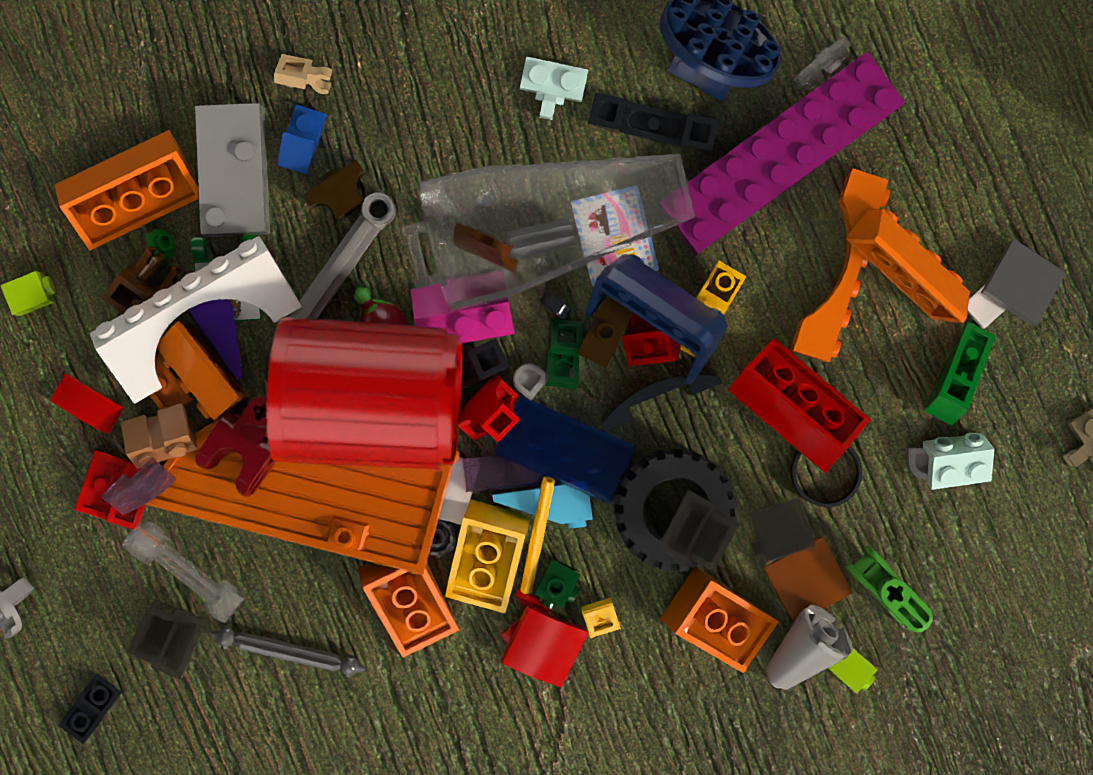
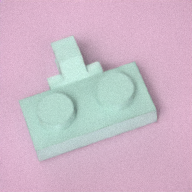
M526 57L520 90L536 93L535 100L543 101L540 118L552 120L555 104L563 105L564 99L582 102L588 69Z

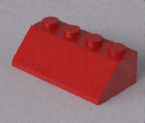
M775 338L745 367L728 389L741 403L746 405L824 473L832 467L871 421L867 415Z

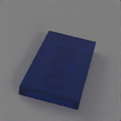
M521 396L514 409V413L520 420L497 443L494 454L611 504L637 446Z

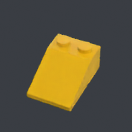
M471 499L463 517L445 597L506 614L532 516Z

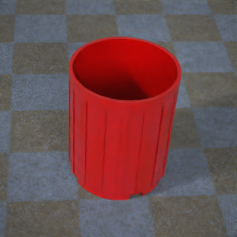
M281 318L277 325L272 345L267 390V434L272 460L274 462L418 469H440L441 465H453L459 428H457L458 412H460L462 343L458 342L461 339V334L449 333L447 328Z

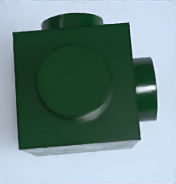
M551 558L535 590V595L539 596L538 602L552 610H555L556 606L563 609L566 602L572 604L580 590V587L576 585L581 575L580 571Z

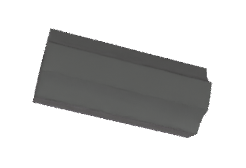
M569 218L507 232L508 242L513 246L511 254L514 259L575 245Z

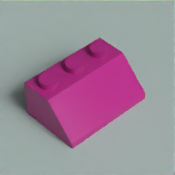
M504 272L410 289L415 326L447 328L449 333L461 334V339L458 342L462 344L515 335Z

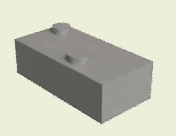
M260 103L195 106L201 235L206 237L269 235L270 218L265 108Z

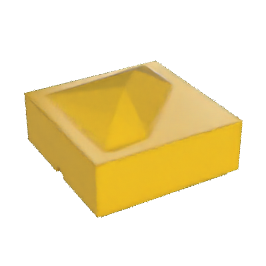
M611 597L581 607L590 638L621 629Z

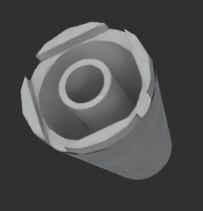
M809 605L800 612L767 664L768 681L776 688L787 690L846 659L853 651L852 641L844 627L839 631L833 624L836 618L825 609L816 605Z

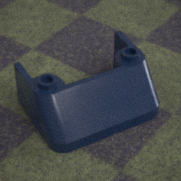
M623 254L603 269L596 279L585 315L591 318L605 297L610 296L696 354L697 357L685 381L689 385L692 384L717 350L728 327L722 312L708 307L645 265L644 261L634 254Z

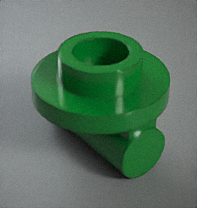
M154 229L143 234L146 247L155 248V256L158 252L164 255L162 262L174 254L175 242L166 230Z

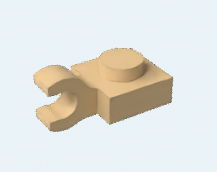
M281 54L274 72V83L305 89L306 85L309 84L316 92L328 94L331 83L324 82L321 79L329 81L332 69L313 67V60Z

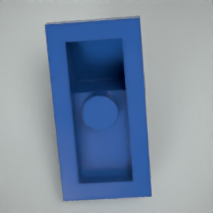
M295 105L287 132L283 131L278 166L309 175L327 119L325 113Z

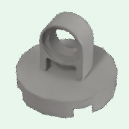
M25 577L16 581L5 591L2 592L0 590V630L5 631L4 638L6 639L13 637L22 628L20 616L14 606L34 590Z

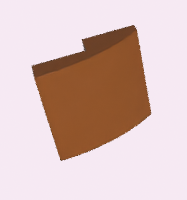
M819 537L794 552H788L763 567L792 623L795 622L800 612L809 605H816L824 609L853 593L824 537Z

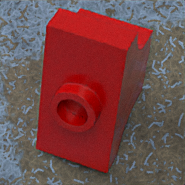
M495 374L458 412L457 426L475 441L481 436L490 435L499 442L520 420L513 410L514 402L519 395Z

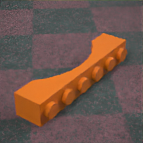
M854 168L847 172L838 199V204L844 218L846 237L868 209H880V207L884 208L886 206L891 191L886 188L888 179ZM847 240L843 268L834 288L825 301L811 314L799 321L789 351L824 363L830 362L831 357H837L842 340L838 339L841 327H847L851 316V310L847 309L850 298H856L861 285V280L857 279L860 268H865L869 261Z

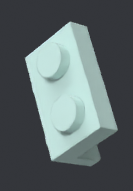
M967 433L963 436L949 438L938 437L935 440L923 442V449L929 456L927 484L931 490L992 480L994 448L982 433Z

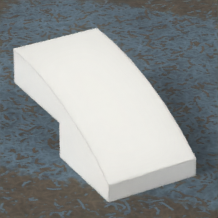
M459 457L458 462L453 464L439 519L462 525L480 463Z

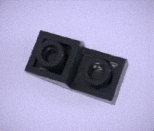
M96 674L58 726L85 745L123 692L99 674Z

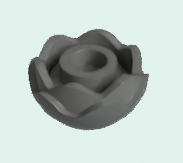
M438 519L435 534L439 535V539L435 540L433 538L429 555L432 557L444 556L453 549L456 543L455 529L452 524Z

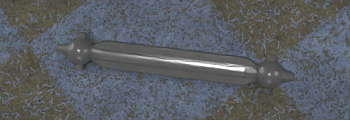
M228 625L219 631H211L210 634L223 649H227L228 646L233 644L240 650L330 671L341 669L347 678L355 673L365 671V667L359 664L352 654L342 659L335 653L245 632L235 634Z

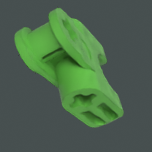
M867 545L864 548L866 554L853 566L850 563L845 566L848 572L865 589L871 592L873 597L898 623L913 632H922L929 628L933 619L931 609L906 583L901 581L889 568L887 562L872 547ZM889 586H890V590L892 591L891 594H890L889 591L887 590V588H888Z

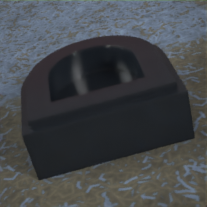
M548 291L540 299L542 305L562 320H565L572 311Z

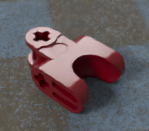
M266 396L254 398L247 405L240 418L232 413H226L216 424L195 456L196 464L202 469H212L219 464L224 456L234 452L240 453L243 467L236 479L235 485L238 493L244 497H249L257 491L276 463L272 460L269 451L267 419L261 416L264 411L267 412Z

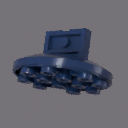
M670 0L660 16L659 27L662 37L675 54L667 71L688 83H693L700 87L702 91L722 102L731 86L757 87L763 85L773 78L779 68L781 48L767 28L760 22V16L752 10L740 8L733 4L732 0ZM730 9L738 12L739 14H741V16L733 13L732 11H730Z

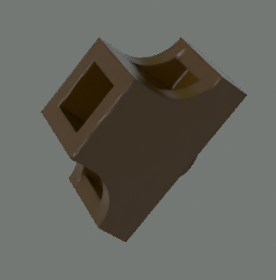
M354 160L339 171L334 168L320 177L322 183L303 196L312 208L327 206L333 210L339 220H343L362 207L364 198L360 193L359 183L366 173L359 162Z
M605 297L577 354L606 368L633 312L620 303Z

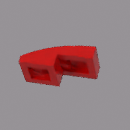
M66 373L50 399L52 403L108 435L124 409L122 405L102 392L92 389L74 376Z

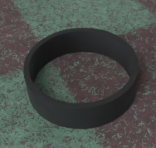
M851 446L847 448L855 462L856 477L850 491L837 501L829 503L816 502L806 496L801 490L796 477L797 463L802 455L800 451L796 452L791 463L790 473L793 486L797 493L811 504L821 507L841 505L854 496L861 484L862 465L859 456Z

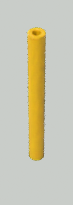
M551 477L542 478L520 591L524 594H532L555 484V479Z

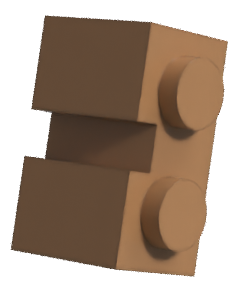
M182 403L158 410L157 416L147 418L146 415H142L121 422L126 455L137 469L151 467L157 462L183 457L189 452L198 450L192 418Z

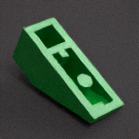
M969 321L965 324L932 389L924 410L926 413L953 425L968 410L996 335Z

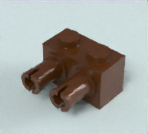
M148 246L135 266L130 264L116 276L102 299L124 314L128 308L140 305L152 298L159 290L167 289L180 282L189 273L184 271L178 277L183 268L174 265L161 285L151 279V276L160 262L163 261L164 255L158 252L155 256L156 249Z

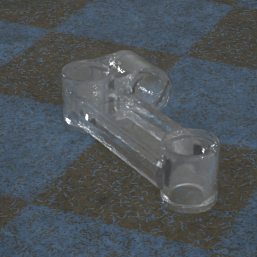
M148 521L144 524H138L126 537L121 546L143 564H151L154 560L206 600L203 607L210 615L220 622L226 623L245 599L244 594L225 580L218 584L168 544L171 537L155 523Z

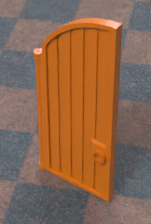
M264 411L261 416L267 419V412ZM233 414V415H235V416L238 417V418L241 417V415ZM217 420L194 434L198 450L189 452L183 457L170 458L166 461L155 478L145 501V504L151 507L423 575L453 465H441L440 469L276 462L257 491L249 497H244L238 493L235 485L236 479L243 467L240 453L234 452L224 456L219 464L212 469H202L196 464L195 456L219 422ZM456 451L455 464L459 459V451Z

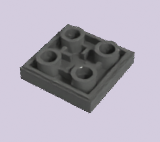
M1012 239L1007 244L981 293L1034 327L1039 324L1066 272L1017 240Z

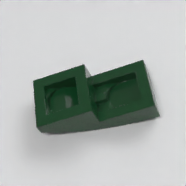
M551 319L546 357L545 386L576 389L578 387L579 355L577 353L583 343V322Z

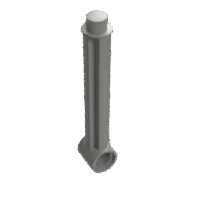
M372 193L364 199L359 217L299 302L302 307L292 312L288 318L318 319L379 231H382L385 225L393 221L396 215V207L387 195ZM378 201H383L387 204V213L381 218H375L371 214L372 205Z

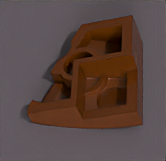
M456 223L453 239L458 249L514 272L518 260L509 256L513 248L512 245L467 224Z

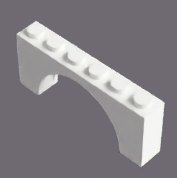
M260 236L243 242L232 252L215 258L206 267L197 272L187 274L180 282L167 289L159 290L152 298L140 305L128 308L124 314L110 322L100 324L96 330L90 333L96 351L134 404L163 388L155 371L156 348L166 328L186 310L211 300L235 299L257 306L275 323L302 307Z

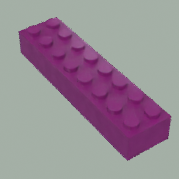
M867 51L670 194L658 206L694 256H696L900 108L905 102Z

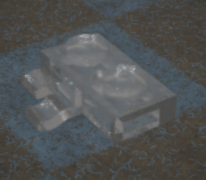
M842 35L829 48L825 46L815 55V60L798 73L791 82L799 91L805 85L811 89L825 77L822 74L823 70L831 74L841 65V62L849 56L845 51L852 43L845 35Z

